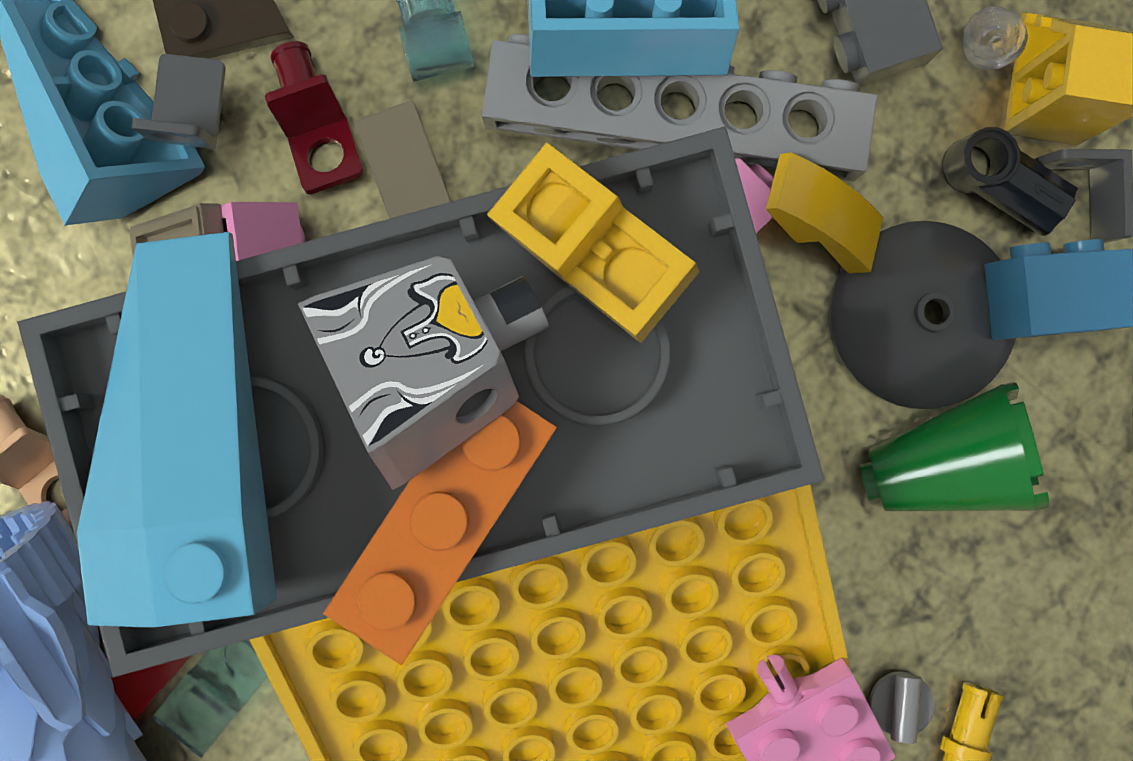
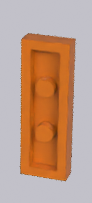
M516 401L509 410L412 478L323 614L402 666L548 443L557 426Z

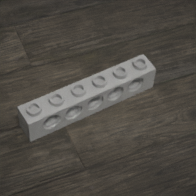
M511 34L508 37V42L492 41L482 120L486 129L632 150L644 149L726 126L734 157L740 158L747 166L752 167L756 163L765 169L776 170L780 154L792 152L824 168L841 180L856 181L867 172L878 95L860 92L861 86L852 81L830 79L823 81L822 87L799 84L797 83L798 77L784 71H761L759 78L734 74L735 68L729 65L727 75L561 76L569 83L570 91L564 98L558 101H547L539 97L534 90L537 82L542 77H530L529 35ZM618 83L628 88L632 94L633 101L625 109L610 110L600 103L597 97L598 92L608 84ZM672 92L683 93L693 101L695 113L687 119H673L662 109L661 99ZM733 101L748 103L756 113V125L747 129L733 126L726 118L725 106ZM795 110L810 112L818 122V135L812 138H804L795 134L789 125V113Z

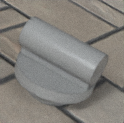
M893 672L882 677L874 685L869 698V706L880 728L891 735V740L913 744L917 743V734L932 719L934 698L922 677L908 672Z

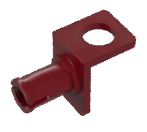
M290 41L277 46L270 55L281 88L267 93L265 100L288 139L301 186L306 194L311 195L360 178L364 174V169L347 115L327 76L316 74L311 59V51L306 43ZM323 143H335L343 148L344 154L342 162L338 167L328 172H319L311 168L309 159L313 150Z

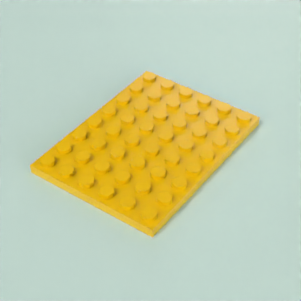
M811 485L456 582L402 666L330 618L250 639L310 761H747L726 723L754 708L770 693L757 673V666L762 659H764L771 673L775 676L777 673L767 656H781L793 679L814 674L840 658L844 660L850 669Z

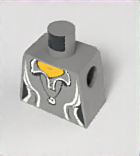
M435 256L310 297L298 303L368 454L392 490L410 481L513 407L519 395L501 351L549 327L543 309L524 276L472 300L453 262L449 257Z

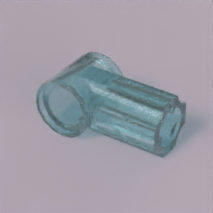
M396 0L403 21V25L399 26L400 36L413 82L475 67L461 11L456 12L453 0Z

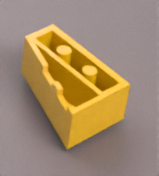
M1022 12L1004 130L1014 136L1079 145L1133 117V31L1098 23Z

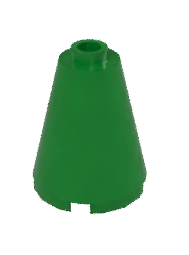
M1017 383L1001 384L869 449L871 462L860 465L869 502L881 499L884 511H1036L1049 508L1048 492L1036 495L1033 492L1032 486L1039 485L1038 477L1043 476L1044 472L1024 401L1010 404L1009 402L1018 397L1019 387Z

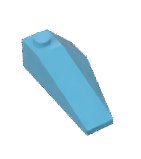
M0 0V39L39 174L64 226L124 218L201 175L205 166L195 147L151 142L131 129L133 118L151 120L154 101L137 84L136 79L139 72L126 58L117 61L94 36L97 26L74 0Z
M230 232L136 243L77 529L88 625L162 627L255 615L277 600L233 234Z

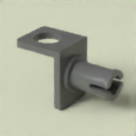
M162 54L158 63L151 120L133 118L131 129L151 142L216 149L218 131L224 123L220 120V115L225 116L221 106L226 72L225 64L216 59Z
M1060 149L1034 158L1048 169L1089 170L1091 240L1104 239V243L1133 236L1132 150Z

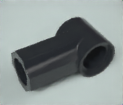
M985 127L954 142L945 154L943 160L944 174L948 182L955 189L964 193L980 195L1041 236L1050 234L1066 218L1076 201L1075 195L1078 190L1076 186L1022 152L1016 139L1008 131L1001 128ZM974 146L983 149L989 156L991 168L987 176L979 173L974 168L971 160Z

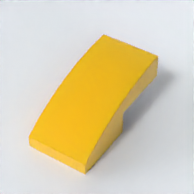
M547 142L487 214L495 224L640 343L643 342L700 272L696 262L626 210L618 196Z
M792 152L780 154L766 211L796 243L819 241L848 274L871 272L884 217L860 193L829 171Z

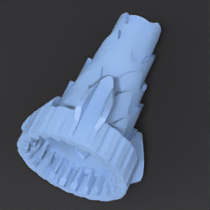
M50 501L30 504L1 515L0 761H147L134 742L143 734L114 691L109 661L99 647L98 626L88 625L80 555L72 528L58 506Z

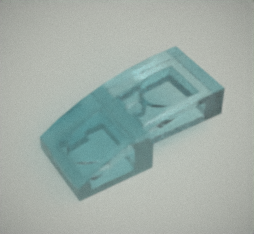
M250 640L206 651L198 663L185 674L152 717L155 722L200 758L206 754L268 678Z

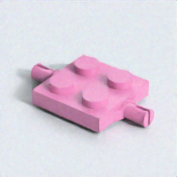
M767 656L777 675L773 676L764 659L759 662L757 673L770 693L754 708L726 723L747 761H891L896 758L855 677L842 658L814 674L793 679L781 656Z

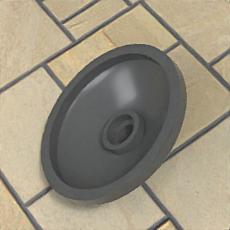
M913 221L898 224L881 231L871 272L848 274L841 267L831 290L828 309L830 336L835 352L849 375L873 396L896 406L913 409L947 407L960 403L980 392L991 383L1006 364L1016 338L992 340L984 264L1001 261L1000 258L975 235L946 223ZM930 300L939 303L943 309V318L937 325L930 323L924 315L925 305Z

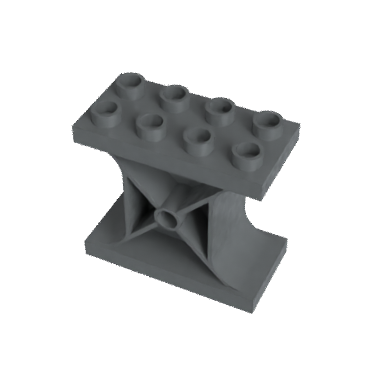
M726 126L579 166L618 196L626 210L696 262L700 271L642 343L570 287L487 216L510 186L236 261L277 600L255 615L162 627L99 626L112 676H120L328 618L323 612L408 482L392 490L368 454L298 303L310 297L435 256L449 257L472 300L521 276L527 279L543 309L549 327L501 351V354L518 392L519 398L517 401L557 426V429L457 582L824 481L823 471ZM126 292L17 321L77 546V529Z

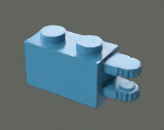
M1104 239L1063 244L1064 253L1051 254L1049 242L1010 247L1011 259L984 264L992 340L1133 327V249L1105 250Z

